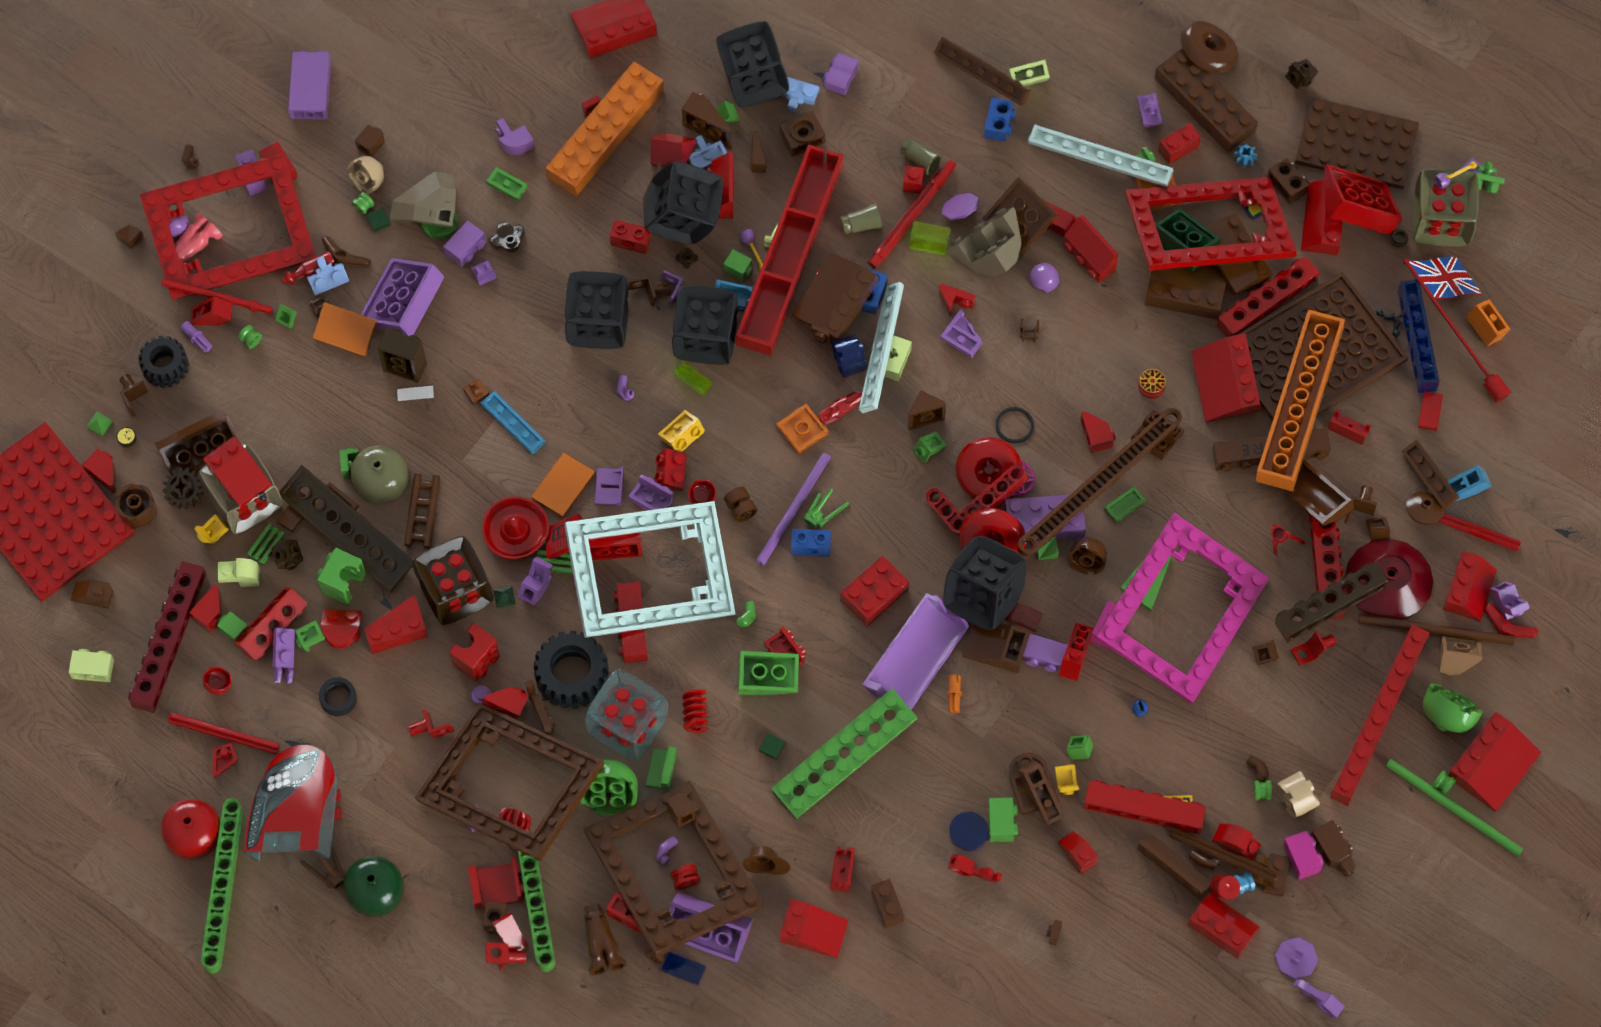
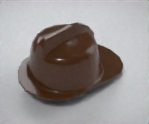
M767 846L750 848L749 857L742 864L746 871L772 875L786 874L791 868L786 860L778 857L777 853Z

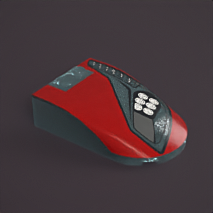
M309 745L293 746L280 752L268 764L253 799L247 821L244 853L253 860L260 861V853L316 851L325 859H330L338 775L333 761L322 750Z

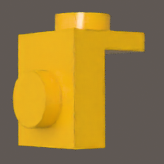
M218 514L210 518L202 527L196 526L194 528L198 539L203 543L214 544L229 530Z
M1074 764L1054 767L1057 790L1060 793L1063 792V795H1071L1075 793L1074 791L1079 790Z

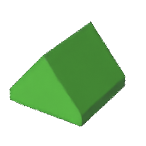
M724 101L716 108L727 124L739 121L733 103Z

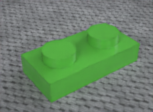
M497 167L486 181L487 185L516 201H519L528 188L525 182Z

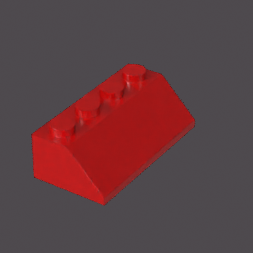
M1324 178L1309 183L1300 251L1338 256L1343 221L1334 220L1329 216L1325 206Z

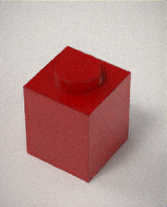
M906 165L903 192L914 194L922 192L924 168Z

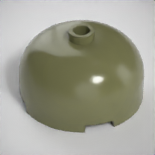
M384 445L368 447L356 456L351 466L350 475L354 490L367 502L379 504V502L393 501L405 491L408 485L409 473L405 459L398 451Z

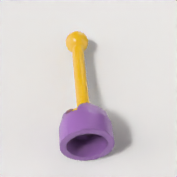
M1471 162L1468 166L1450 175L1446 173L1437 174L1434 176L1435 184L1439 189H1443L1450 184L1451 178L1469 169H1475L1477 163Z
M752 229L745 230L739 234V237L744 244L750 245L759 263V270H761L763 263L753 245L755 234Z

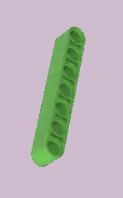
M518 851L537 965L541 971L549 972L555 966V957L538 860ZM527 863L535 864L532 869L525 868ZM532 881L538 883L535 888L528 887V884ZM535 900L541 901L538 907H533L531 903ZM538 919L545 921L541 926H536L534 922ZM541 938L548 940L544 945H539L537 942ZM544 957H549L551 959V961L548 964H542L540 962L541 959Z

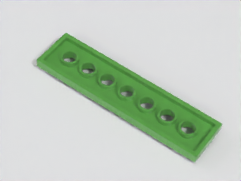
M892 688L771 789L794 817L798 819L918 718ZM888 711L895 713V718L891 721L884 718ZM872 724L880 725L879 732L871 733L869 731ZM858 736L865 738V743L861 746H857L854 743L855 738ZM842 749L850 751V755L847 758L839 756ZM828 761L835 763V767L831 771L824 769V765ZM812 774L820 776L817 783L809 782V777ZM798 786L803 787L805 790L801 796L794 795V789Z

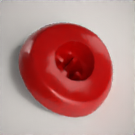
M982 437L968 443L960 452L956 461V477L962 490L969 497L975 499L1011 466L1020 465L1022 467V461L1016 449L1008 442L995 437ZM1017 471L1014 474V479H1019L1022 476V471ZM1007 484L1000 486V492L1006 491ZM993 497L986 498L985 503H992Z
M517 496L506 497L494 503L486 512L482 524L483 538L489 549L494 554L510 560L523 559L537 552L546 541L550 529L549 520L543 508L530 499Z
M985 508L974 511L965 518L960 528V545L963 550L973 538L982 536L1019 553L1017 544L1026 533L1019 520L1010 513L1000 509ZM1026 542L1022 544V547L1024 549L1026 547Z

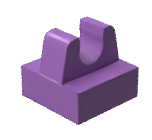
M488 260L471 268L479 286L496 279V274Z

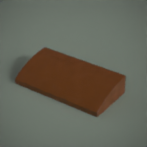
M1304 459L1293 492L1281 489L1323 526L1342 518L1354 509L1352 500Z

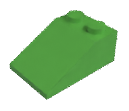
M740 651L738 658L737 695L762 696L798 693L799 654Z

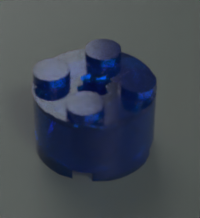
M857 334L832 342L834 358L838 362L839 366L837 367L842 377H848L868 370V363L866 359H863V355L866 354L863 344H860Z

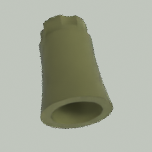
M912 138L905 140L900 149V153L905 155V158L912 161L918 167L924 168V172L927 175H931L942 160V153L932 150L917 140L914 141Z
M876 203L841 217L845 234L882 228Z

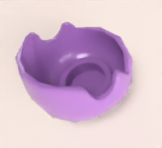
M187 216L170 220L169 228L172 237L181 236L189 226Z
M1041 263L1035 265L1031 270L1030 282L1035 289L1050 292L1058 286L1059 274L1051 264Z

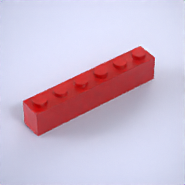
M1094 780L1089 781L1084 809L1168 828L1177 827L1186 832L1200 834L1206 806H1202L1201 803L1195 801L1191 803L1184 802L1178 797L1166 798L1159 793L1148 794L1144 793L1141 789L1134 788L1130 790L1119 784L1112 786L1105 784L1104 781Z

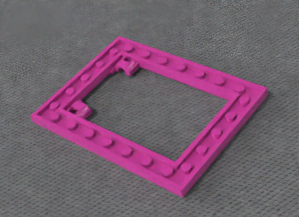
M1174 513L1095 638L1192 704L1270 578ZM1176 546L1180 548L1179 552L1174 550ZM1191 550L1230 577L1223 592L1233 598L1190 670L1185 675L1123 631L1169 557L1171 556L1182 563L1186 554ZM1234 586L1239 588L1238 592L1233 590Z

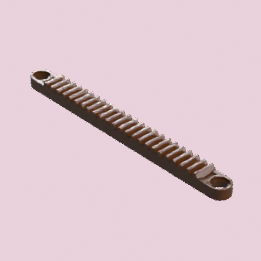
M1168 408L1022 536L1017 544L1019 554L1024 557L1034 555L1048 541L1055 537L1058 532H1061L1064 527L1071 523L1084 509H1087L1101 494H1104L1127 471L1160 444L1163 439H1166L1179 426L1182 420L1181 412L1176 408ZM1174 415L1177 418V421L1170 422L1168 421L1167 416ZM1029 542L1032 545V549L1025 550L1022 544Z

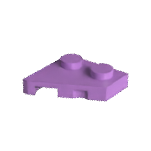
M961 309L940 336L942 341L971 359L982 345L981 338L975 333L974 327L968 322L964 311Z

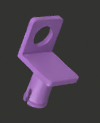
M663 270L661 279L676 286L668 304L671 306L673 300H676L683 278Z

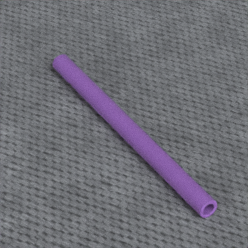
M822 453L756 560L759 565H765L831 459L828 454Z

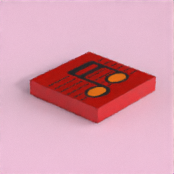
M579 513L550 525L549 534L546 539V557L549 560L569 552L564 523L582 520V516Z

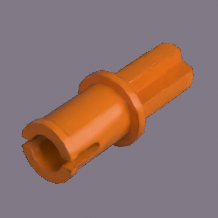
M956 674L949 675V691L947 696L949 697L948 711L951 714L960 712V697L962 696L960 691L961 676Z

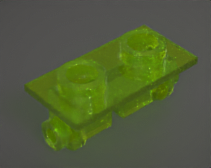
M684 360L680 367H676L673 371L676 378H679L703 397L706 396L713 383L712 380Z

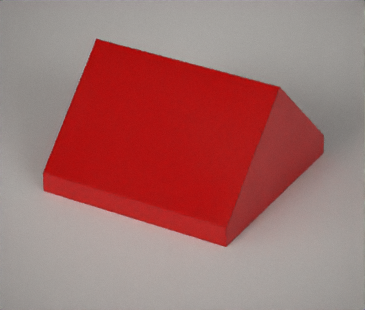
M667 133L652 137L650 164L652 166L661 164L663 168L672 162L687 164L697 139Z

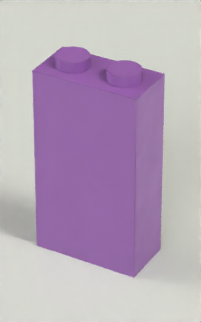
M303 50L293 52L289 96V114L291 119L328 118L331 57L329 52H307Z

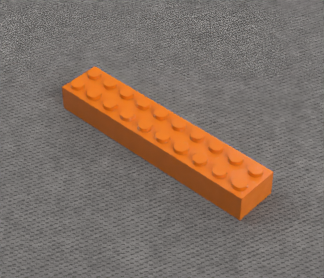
M1308 309L1258 466L1256 482L1293 492L1343 333L1345 319Z

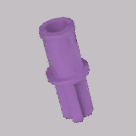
M189 321L184 322L180 330L190 338L191 343H195L203 352H209L212 344L203 336V333L198 331Z

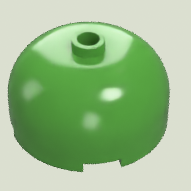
M1430 684L1423 698V710L1426 716L1436 724V728L1444 732L1448 730L1454 733H1464L1476 726L1483 710H1477L1478 705L1454 690H1442V685Z
M603 760L605 765L580 802L592 808L594 813L612 816L635 805L638 795V781L634 772L624 763L616 760ZM607 793H611L610 804L613 807L604 806Z

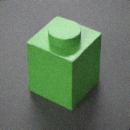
M735 250L731 251L723 264L725 273L744 282L746 277H750L754 270L752 259Z
M232 612L223 615L217 625L220 633L233 643L248 628V625Z

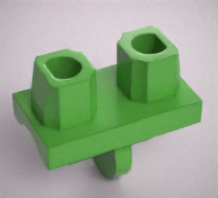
M1486 161L1483 166H1478V171H1482V174L1476 173L1479 190H1481L1482 182L1487 181L1485 191L1497 193L1499 184H1504L1505 178L1491 176V173L1496 174L1497 169L1493 168L1491 162Z

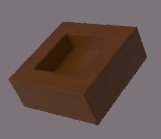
M1054 920L1053 926L1049 925L1046 935L1050 937L1049 944L1057 945L1062 921Z

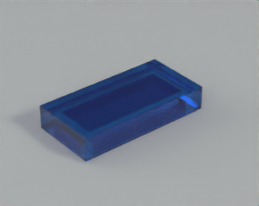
M669 952L661 971L699 986L706 966Z

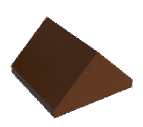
M921 390L908 412V430L944 421L946 412L945 401Z

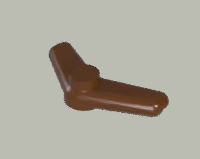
M325 236L322 238L323 244L331 253L336 265L342 263L343 265L368 266L371 263V260L368 258L351 255L346 250L340 249L330 237Z

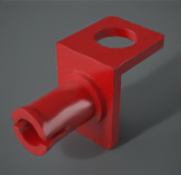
M1315 632L1306 643L1293 647L1290 651L1298 665L1301 666L1317 660L1326 648L1335 646L1336 638L1332 634L1321 638L1319 633ZM1299 650H1304L1307 653L1306 659L1299 657Z
M426 709L422 710L424 720L408 725L411 737L428 731L433 738H437L455 731L450 723L434 728L431 715Z
M508 943L485 944L486 962L498 963L499 970H503L508 963L524 964L526 962V952L509 951ZM492 948L499 949L498 958L491 956L490 951Z

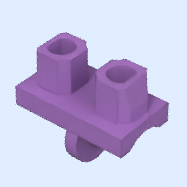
M1156 94L1137 96L1143 126L1153 128L1161 125L1162 118Z

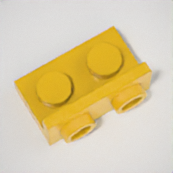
M684 410L660 431L658 436L662 441L670 445L673 450L682 452L701 436L705 430L697 417Z

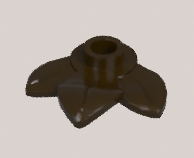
M501 222L497 226V234L488 237V241L493 247H503L508 252H515L520 247V239L524 236L525 230L521 224L512 227L507 222Z

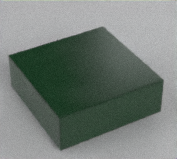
M384 208L366 214L374 232L391 226Z
M768 733L759 752L777 760L785 745V741Z

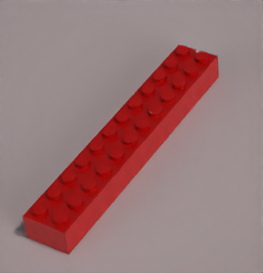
M808 144L736 333L737 346L772 356L844 165L843 154L828 150L826 162L824 161V149Z

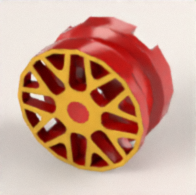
M1148 369L1141 374L1138 388L1142 396L1148 399H1155L1163 394L1166 383L1163 373L1157 369Z

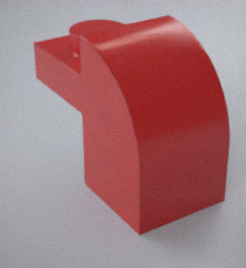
M1220 823L1212 839L1220 847L1236 851L1242 857L1254 861L1261 846L1252 837L1253 833L1230 823Z

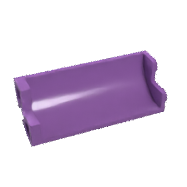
M926 593L862 685L877 700L893 688L912 710L969 628L967 621L949 611L944 606L943 599L940 596H932Z

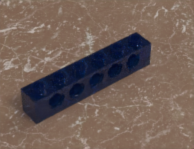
M1417 280L1400 281L1398 296L1417 392L1437 391L1440 380L1420 283Z

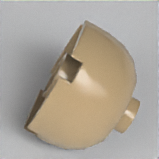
M362 156L351 161L348 165V169L350 168L351 170L349 178L360 192L363 189L366 194H370L381 186L384 180V171L382 164L370 156Z

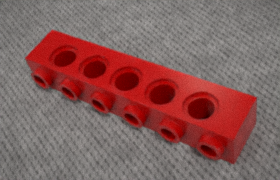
M1306 256L1302 259H1296L1290 265L1291 267L1279 271L1274 279L1265 281L1260 289L1252 290L1247 295V298L1243 301L1238 300L1229 311L1224 310L1218 316L1217 327L1226 337L1239 334L1270 315L1316 282L1320 273ZM1293 275H1297V276H1299L1300 278H1299V279H1295V278H1293L1292 276H1293ZM1278 286H1284L1285 289H1280ZM1263 296H1269L1271 299H1265ZM1249 306H1254L1257 309L1252 310L1249 308ZM1239 316L1242 320H1236L1234 317Z
M1309 514L1316 592H1322L1327 589L1329 584L1333 583L1327 581L1326 577H1331L1334 579V582L1338 583L1341 581V576H1343V564L1339 563V558L1342 557L1341 546H1338L1337 540H1340L1339 528H1336L1335 523L1338 520L1327 524L1329 528H1323ZM1323 541H1327V542H1329L1331 545H1330V546H1325V545H1323L1322 542H1323ZM1325 559H1329V560H1331L1333 563H1332V564H1327V563L1324 562V560H1325ZM1328 598L1326 599V602L1334 603L1335 600H1330ZM1344 612L1331 619H1342Z

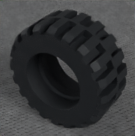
M570 631V634L560 632L556 638L554 635L549 637V643L543 642L540 646L541 651H537L535 655L536 661H534L533 666L539 691H542L543 697L546 700L550 699L551 704L555 706L558 703L561 704V708L565 709L568 706L578 709V705L581 704L584 707L588 706L591 699L595 702L599 698L598 694L604 692L605 684H608L609 680L608 660L601 644H597V640L593 637L585 638L583 632L577 635L576 631ZM570 656L580 657L587 661L590 666V671L583 680L569 684L563 683L554 677L553 669L560 660Z

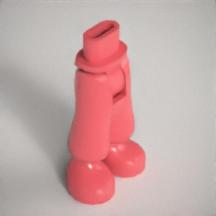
M200 213L195 215V222L185 229L175 243L179 259L182 258L183 263L208 245L210 237L216 240H220L223 237L221 232Z

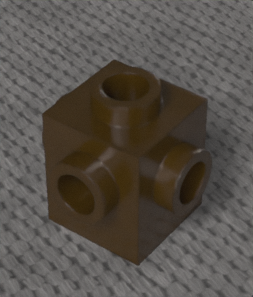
M1304 59L1300 62H1293L1288 67L1289 71L1285 77L1292 86L1299 89L1301 87H1308L1319 71L1308 59Z
M282 539L271 548L278 569L294 570L304 560L297 540Z

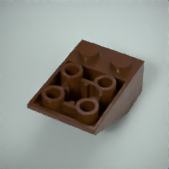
M973 624L962 657L1019 673L1030 630L1006 624H1000L997 628L988 630Z

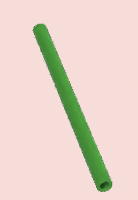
M1393 759L1388 761L1386 767L1517 857L1523 851L1522 847Z

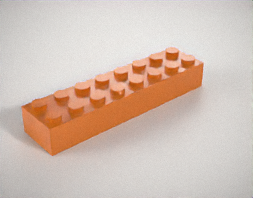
M633 61L547 165V178L577 197L664 91L663 79Z

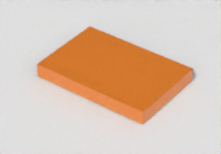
M324 302L313 338L366 356L378 320Z
M563 452L533 493L531 499L564 518L594 477L595 471Z

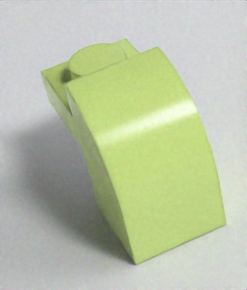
M236 558V561L218 562L219 583L239 582L240 587L260 586L259 565L256 561L246 558Z

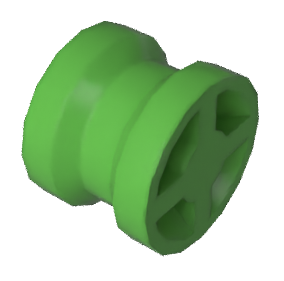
M361 192L357 199L351 201L353 207L361 215L367 213V209L375 205L365 192Z
M251 325L244 327L238 335V340L245 342L249 349L254 348L262 338V334L255 332Z
M1443 770L1432 786L1439 788L1446 795L1457 779L1449 777L1447 772Z
M1266 780L1261 783L1254 781V799L1260 800L1265 798L1266 800H1271V781Z

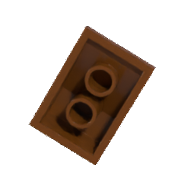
M692 92L682 107L683 126L714 142L721 141L724 147L731 150V128L705 95Z

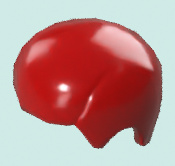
M708 479L696 480L689 486L687 493L691 504L715 502L717 496L715 485Z
M211 667L203 674V687L209 694L223 695L232 685L231 674L222 667Z

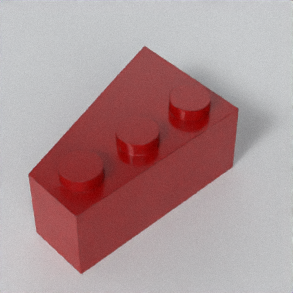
M415 595L365 628L372 654L428 637Z

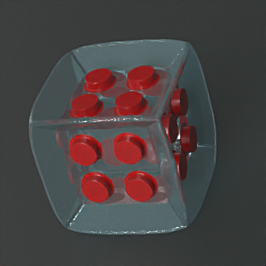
M617 669L603 684L588 708L585 716L586 730L602 744L629 759L637 761L648 749L663 726L669 711L668 702L655 688L633 675Z

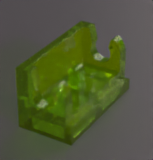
M914 221L909 248L946 255L951 228Z

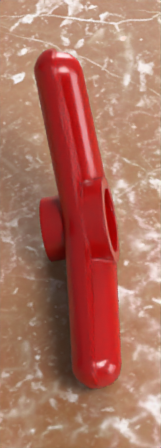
M1488 603L1485 606L1484 610L1497 629L1498 634L1523 638H1534L1537 636L1538 629L1536 627L1512 624L1504 618L1492 603Z

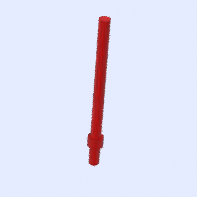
M165 278L161 282L162 286L207 298L215 296L234 305L249 308V311L272 313L273 307L259 304V301H248Z

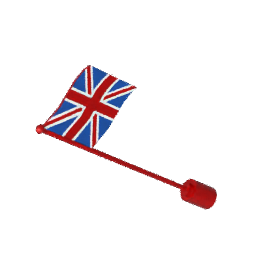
M1441 257L1427 261L1404 259L1403 264H1406L1485 374L1484 388L1496 404L1504 400L1512 392L1499 374L1494 375L1492 373L1489 375L1436 301V299H1450L1468 294L1481 295L1482 293L1456 257Z

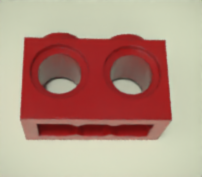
M616 892L606 908L607 916L642 934L621 895Z

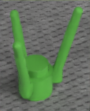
M830 488L816 507L821 497V493L817 494L809 511L805 514L804 521L813 528L817 526L822 528L827 521L844 510L850 503L846 502L823 519L824 515L820 509L833 492V489Z

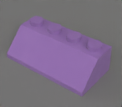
M678 892L671 902L670 911L672 918H675V920L681 918L683 921L715 905ZM743 916L685 944L737 963L747 940L753 919Z

